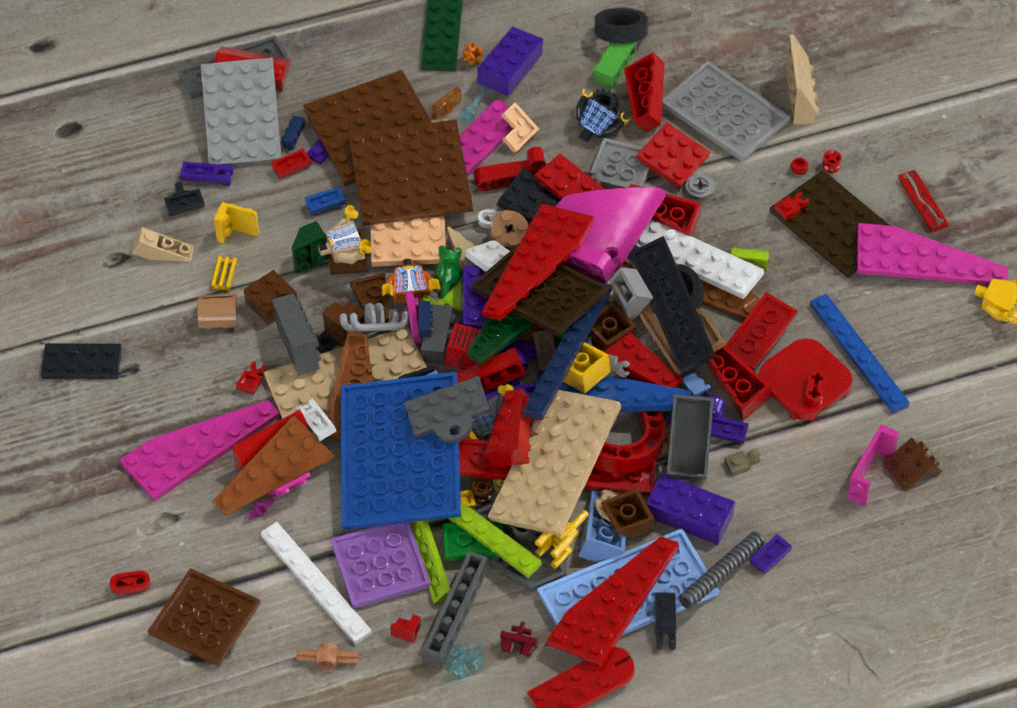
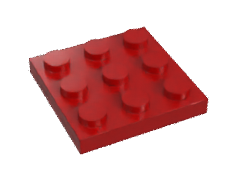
M666 122L638 152L635 159L680 189L687 179L706 161L711 152Z

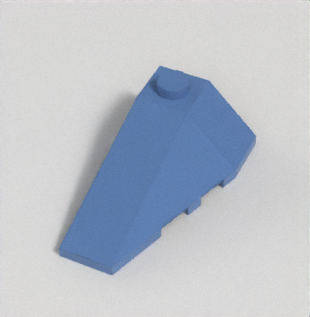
M591 490L587 508L589 516L584 522L578 556L600 562L622 555L625 551L626 537L618 535L612 523L604 519L597 512L595 500L600 498L601 491Z

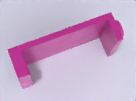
M882 424L879 426L851 475L848 499L852 502L864 506L867 505L871 482L864 479V476L877 453L888 458L896 451L898 431Z

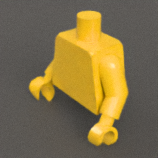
M992 279L988 288L977 285L974 295L983 298L981 308L997 321L1010 322L1011 324L1017 323V311H1014L1017 305V280Z

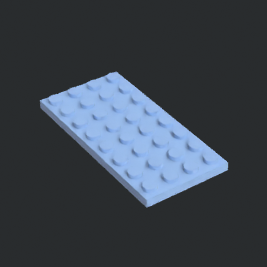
M682 528L662 536L679 542V549L622 636L654 622L655 592L675 593L676 613L687 609L679 602V594L683 593L684 590L707 572V569ZM655 540L537 588V593L554 624L557 626L568 609ZM715 587L698 603L719 595L718 587Z

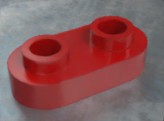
M139 570L115 574L111 577L109 584L114 594L123 595L146 591L151 585V580L147 572Z

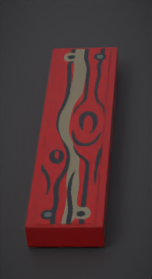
M916 170L899 174L898 180L930 232L948 227V221Z

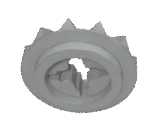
M695 174L687 179L685 188L687 189V194H691L693 198H708L714 192L715 183L707 175ZM699 183L702 185L701 190L698 189Z

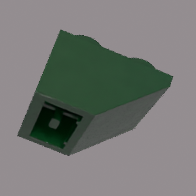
M317 221L299 228L291 248L295 273L305 271L329 259L328 254L320 256L318 245L327 243L326 234Z

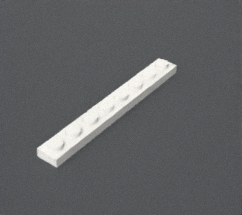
M275 522L261 532V537L355 645L372 635V630L278 522Z

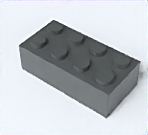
M294 293L272 299L277 329L297 375L320 369L318 361H321L319 350H316L319 344L316 336H312V326L310 323L307 324V315L305 312H302L303 308L300 300H296Z

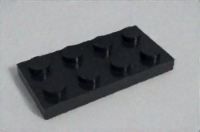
M45 343L41 377L42 379H118L122 345Z

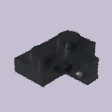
M182 182L174 183L176 193L173 196L164 198L169 217L205 207L200 189L184 191Z

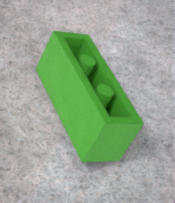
M609 42L607 51L602 53L600 62L595 64L593 68L594 82L614 89L624 73V68L629 65L636 54V42Z

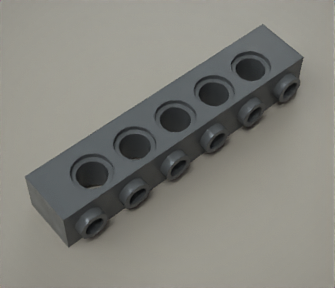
M468 551L422 650L423 663L443 669L488 571L487 557Z

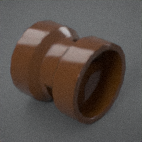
M486 478L476 479L472 485L475 503L486 505L490 503L493 497L492 483Z

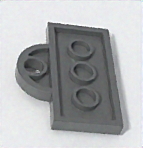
M479 376L404 402L416 439L435 432L437 437L446 443H457L464 440L472 431V419L491 412ZM455 428L460 429V433H459V434H457V435H451V434H450L453 429H455Z

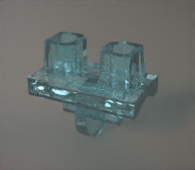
M455 643L453 645L455 651L450 653V657L454 659L458 656L459 658L449 663L446 669L449 673L453 672L458 680L469 674L464 665L470 661L475 670L484 666L485 661L481 654L483 652L482 647L478 646L465 654L470 649L469 645L461 646L459 643Z

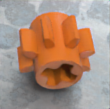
M477 43L466 44V49L461 51L464 57L463 61H469V65L481 63L480 59L484 56L482 52L483 47H477Z

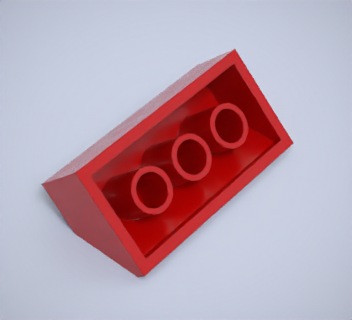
M221 46L216 52L213 63L273 58L276 91L283 92L291 60Z
M299 409L233 445L235 466L238 472L292 416H295L311 432L302 411Z

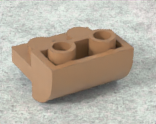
M237 294L199 296V299H197L199 329L237 327Z

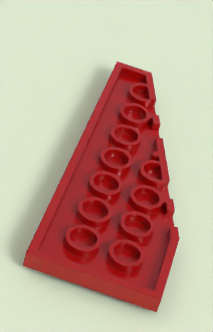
M541 204L484 306L482 315L501 321L516 307V303L520 299H525L532 288H537L556 270L555 267L561 262H565L573 251L576 252L581 247L594 223V216Z
M662 536L656 539L568 609L547 639V645L602 666L679 549V542Z

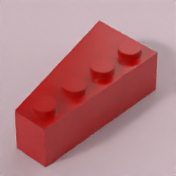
M654 52L624 68L634 122L646 133L660 126L662 121L665 62Z
M634 184L629 185V188L641 187ZM665 193L666 197L652 217V220L692 237L701 215V203Z
M631 332L603 351L606 354L617 356L618 362L628 361L630 363L629 366L623 367L624 371L629 372V375L626 376L627 379L678 389L682 387V379Z
M723 346L715 351L717 357L706 361L705 364L744 421L771 398V386L728 347Z
M523 389L505 392L489 438L485 454L496 468L530 464L528 452L531 449L529 437L532 435L530 423H532L533 418L524 417L523 410L530 398Z

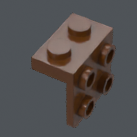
M912 437L883 462L889 473L905 491L909 490L929 472L936 477L942 472L938 466L940 462L934 455L930 456L927 453L929 448L923 441L918 442Z

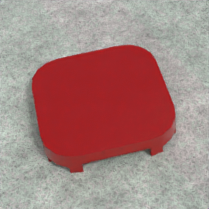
M809 338L794 341L765 361L759 370V376L771 386V396L789 412V418L794 421L796 419L809 420V422L816 420L817 415L840 398L846 399L848 397L853 380L851 372L821 343ZM813 371H821L826 376L823 400L817 406H811L805 401L808 377ZM815 379V385H818L819 379ZM813 392L812 398H816L817 392Z

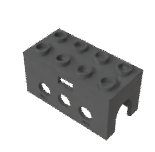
M674 394L667 475L707 479L714 398Z

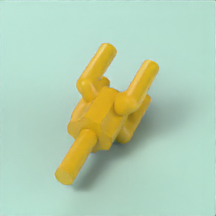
M582 510L571 523L568 522L562 536L543 532L535 541V544L539 547L534 552L535 556L541 558L553 545L555 549L551 552V555L555 559L550 565L556 569L571 554L572 548L570 544L578 536L576 528L589 516L588 512Z

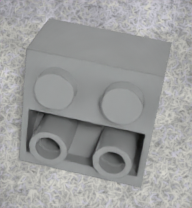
M621 267L610 279L612 295L622 312L633 322L653 299L650 291L637 269Z

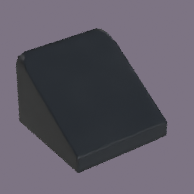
M324 330L317 337L319 347H316V350H319L321 354L331 351L338 345V342Z

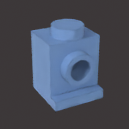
M695 373L687 374L682 379V387L685 390L691 391V396L706 397L710 395L711 386L709 384L706 385L704 380Z

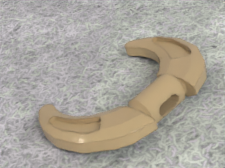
M605 489L600 492V498L595 500V508L604 519L611 522L601 502L618 496L621 493Z

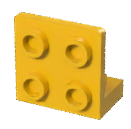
M221 203L214 217L217 242L224 243L226 238L230 237L232 230L258 237L259 225L256 211L234 204Z

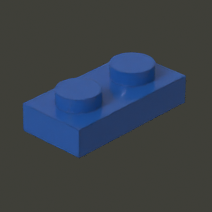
M339 187L305 197V203L311 216L346 205L345 198Z

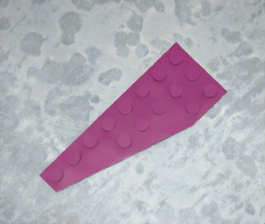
M858 223L857 274L990 285L992 279L1008 280V267L902 228Z
M267 400L151 438L119 459L121 466L155 502L232 450L233 445L254 435L278 419L280 412Z

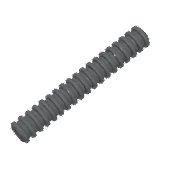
M752 531L747 535L746 538L716 562L715 565L708 569L683 593L679 594L678 598L681 605L687 609L693 608L733 571L740 567L741 564L748 560L749 557L756 553L757 550L764 546L765 540L763 536L757 531Z

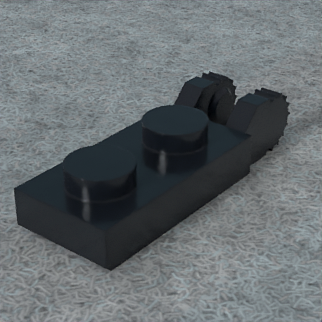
M654 593V625L658 650H663V635H669L670 650L676 649L675 593Z

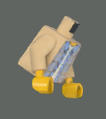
M348 205L345 208L346 216L344 215L330 231H327V243L318 245L320 256L331 254L336 263L354 264L357 260L365 259V253H371L372 248L370 247L371 243L367 239L361 241L354 221L350 220L351 218L356 219L358 212L355 210V207Z

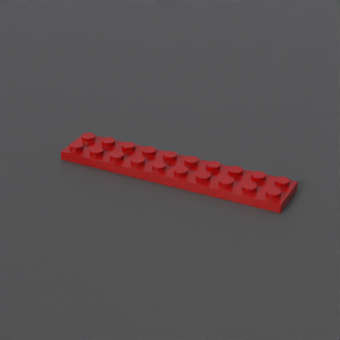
M465 438L459 442L460 476L505 480L512 466L497 468L485 454L488 444L487 440ZM656 461L645 469L631 473H610L593 468L584 489L598 491L606 489L616 493H626L638 488L641 495L650 496L655 487Z

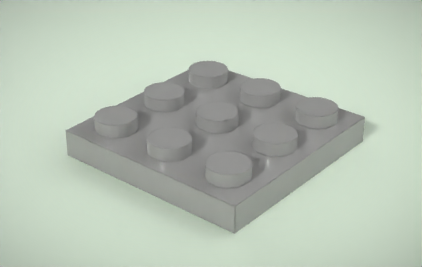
M604 138L590 173H596L604 187L612 189L629 188L630 184L644 187L650 168L635 159L643 147Z

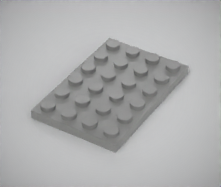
M273 58L201 64L209 164L234 166L267 163L282 158Z
M708 61L663 98L662 103L663 108L742 162L789 122L790 116Z

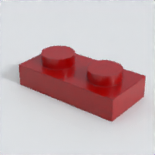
M303 148L271 162V167L279 179L312 165L311 159Z

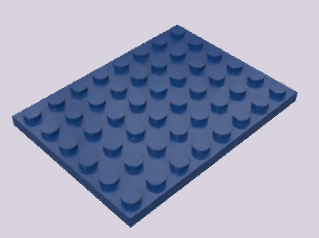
M456 372L341 385L343 530L461 517L459 442L446 443L440 440L435 432L416 439L404 402L457 384L458 375ZM453 429L450 434H459V429Z

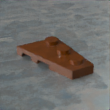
M385 273L350 281V287L361 309L364 310L365 305L368 303L373 305L382 303L384 306L385 323H388L387 294L382 296V285L386 284Z

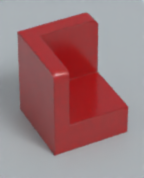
M413 614L410 621L398 618L396 624L391 623V636L414 643L421 629V616Z

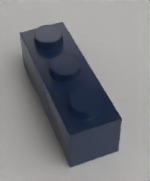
M293 116L292 120L289 121L285 135L281 138L283 148L294 150L305 126L304 118Z
M430 301L418 302L419 337H431V332H433V325H431L433 323V316H431L433 306H431Z

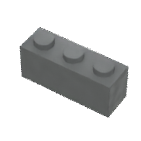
M431 304L433 306V313H431V316H433V323H431L433 325V332H431V337H423L421 356L424 361L444 363L448 342L453 330L451 327L456 323V314H453V306Z

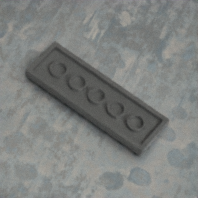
M276 35L238 49L289 60ZM215 57L178 70V76L191 99L203 96L201 64L213 63Z

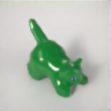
M443 245L439 246V264L435 267V279H438L442 285L441 299L449 293V287L455 285L461 279L462 269L458 266L462 254L460 247L450 250L446 249Z

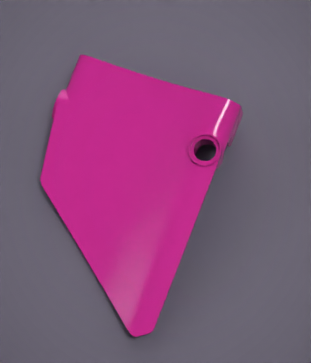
M642 187L615 188L565 196L555 207L594 216V223L581 247L576 252L573 251L569 258L561 263L596 282L607 284L613 273L622 267V264L666 197L663 189Z

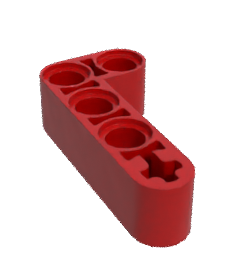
M538 146L531 147L527 151V160L476 168L473 171L476 188L479 191L507 188L522 168L536 174L546 165L542 148Z

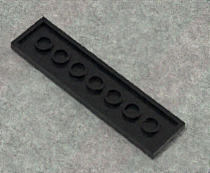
M662 236L631 251L630 254L637 271L653 297L650 302L680 372L684 373L717 357L665 237Z

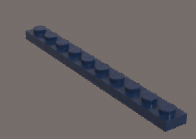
M600 283L607 287L608 293L567 329L523 410L524 417L543 420L612 291L610 284Z

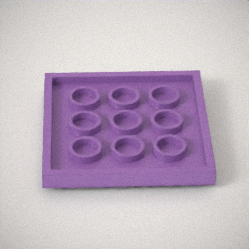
M409 523L375 526L330 539L353 609L426 589L431 585Z

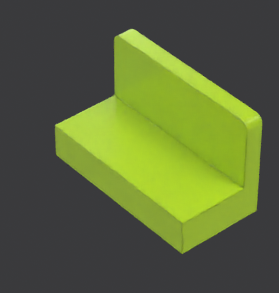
M732 248L731 255L767 271L768 251Z

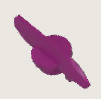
M272 497L265 503H255L253 511L244 520L252 519L254 516H264L267 508L275 502V499Z

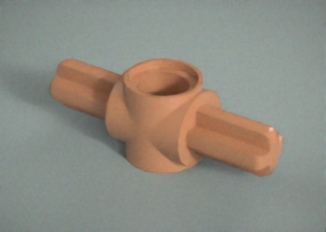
M322 643L317 647V650L299 649L297 651V660L316 662L319 668L332 670L338 666V663L356 664L358 662V652L339 651L335 644Z

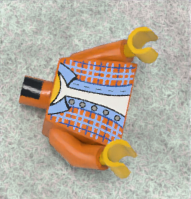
M412 259L402 260V267H396L394 274L390 275L386 284L382 285V296L390 294L394 298V303L407 302L406 291L413 290L414 297H418L420 300L424 295H429V291L433 292V289L441 290L439 280L434 279L427 271H423L421 265H413Z

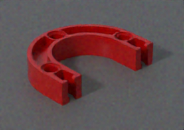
M653 411L651 417L647 415V412H639L638 422L643 437L639 441L628 445H613L605 442L593 468L610 473H631L652 465L659 458L665 439L666 426L662 411Z

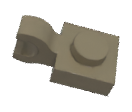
M758 448L750 450L746 455L743 451H739L724 457V462L731 475L735 476L749 471L750 464L760 462L759 456L761 454Z

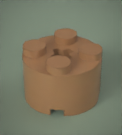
M504 210L493 219L490 228V238L511 251L521 242L528 229V222L520 213ZM511 229L512 232L507 234L506 230Z

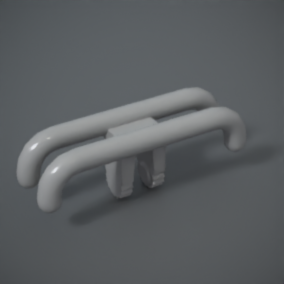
M368 303L364 307L365 324L358 322L356 313L350 314L351 324L348 323L345 313L340 314L339 318L343 329L349 332L388 331L403 329L409 321V313L403 311L401 321L398 322L399 314L394 311L391 314V321L385 323L384 306L382 303L375 305Z

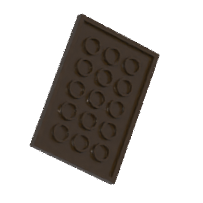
M822 170L783 198L785 199L790 196L794 199L797 193L802 192L803 197L800 200L808 198L809 203L806 207L801 208L800 213L785 220L774 209L775 204L770 207V213L844 276L849 278L857 272L858 223L890 225Z
M518 245L471 284V291L489 299ZM561 263L555 267L556 270L537 288H532L525 299H520L516 303V307L511 311L558 337L608 293L606 286Z

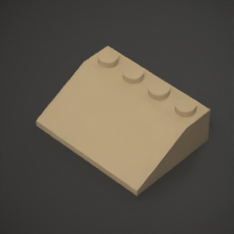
M790 34L786 73L793 125L815 124V118L819 116V107L815 106V103H817V93L813 92V89H815V79L811 78L813 76V65H810L809 57L795 36Z

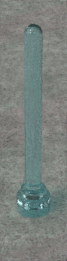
M482 85L471 104L463 108L461 117L469 122L474 120L477 115L476 108L488 90L487 87Z

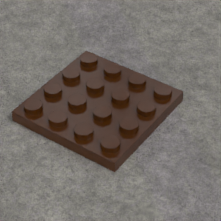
M190 568L148 629V634L220 667L261 602L260 599Z

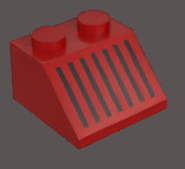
M455 323L447 346L444 365L460 369L476 365L477 363L466 356L467 349L482 329Z

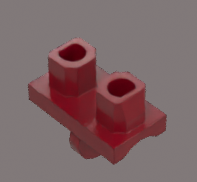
M521 621L519 626L512 625L511 631L518 634L502 630L500 633L502 651L513 653L515 643L522 644L520 655L527 657L532 656L534 649L538 648L539 641H537V638L524 636V634L531 635L532 629L525 628L526 622Z

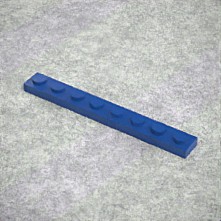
M827 293L811 300L810 306L890 412L894 414L909 407L910 402Z

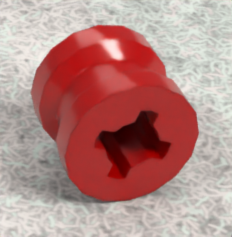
M835 150L825 152L822 163L824 171L828 173L838 172L841 167V154Z

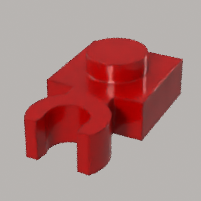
M799 192L795 195L794 199L788 196L776 203L774 209L785 220H788L800 213L801 208L808 205L809 199L800 200L803 197V193Z
M252 362L250 365L251 371L244 370L236 384V389L254 395L262 383L265 365H262L260 369H256V362Z

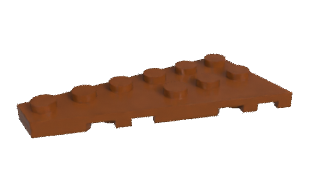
M700 279L704 292L703 305L743 321L760 300L751 291L742 299ZM684 281L689 291V294L691 295L692 286L688 282Z
M347 332L328 414V419L336 429V432L329 435L331 437L341 438V385L373 382L366 334Z
M292 416L211 502L221 512L228 515L333 459L335 456L295 416Z

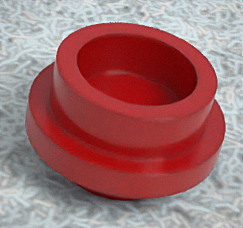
M801 157L795 158L790 164L791 171L797 175L805 174L809 168L807 161Z

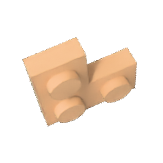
M513 103L501 115L513 128L502 140L514 153L539 130L516 103Z

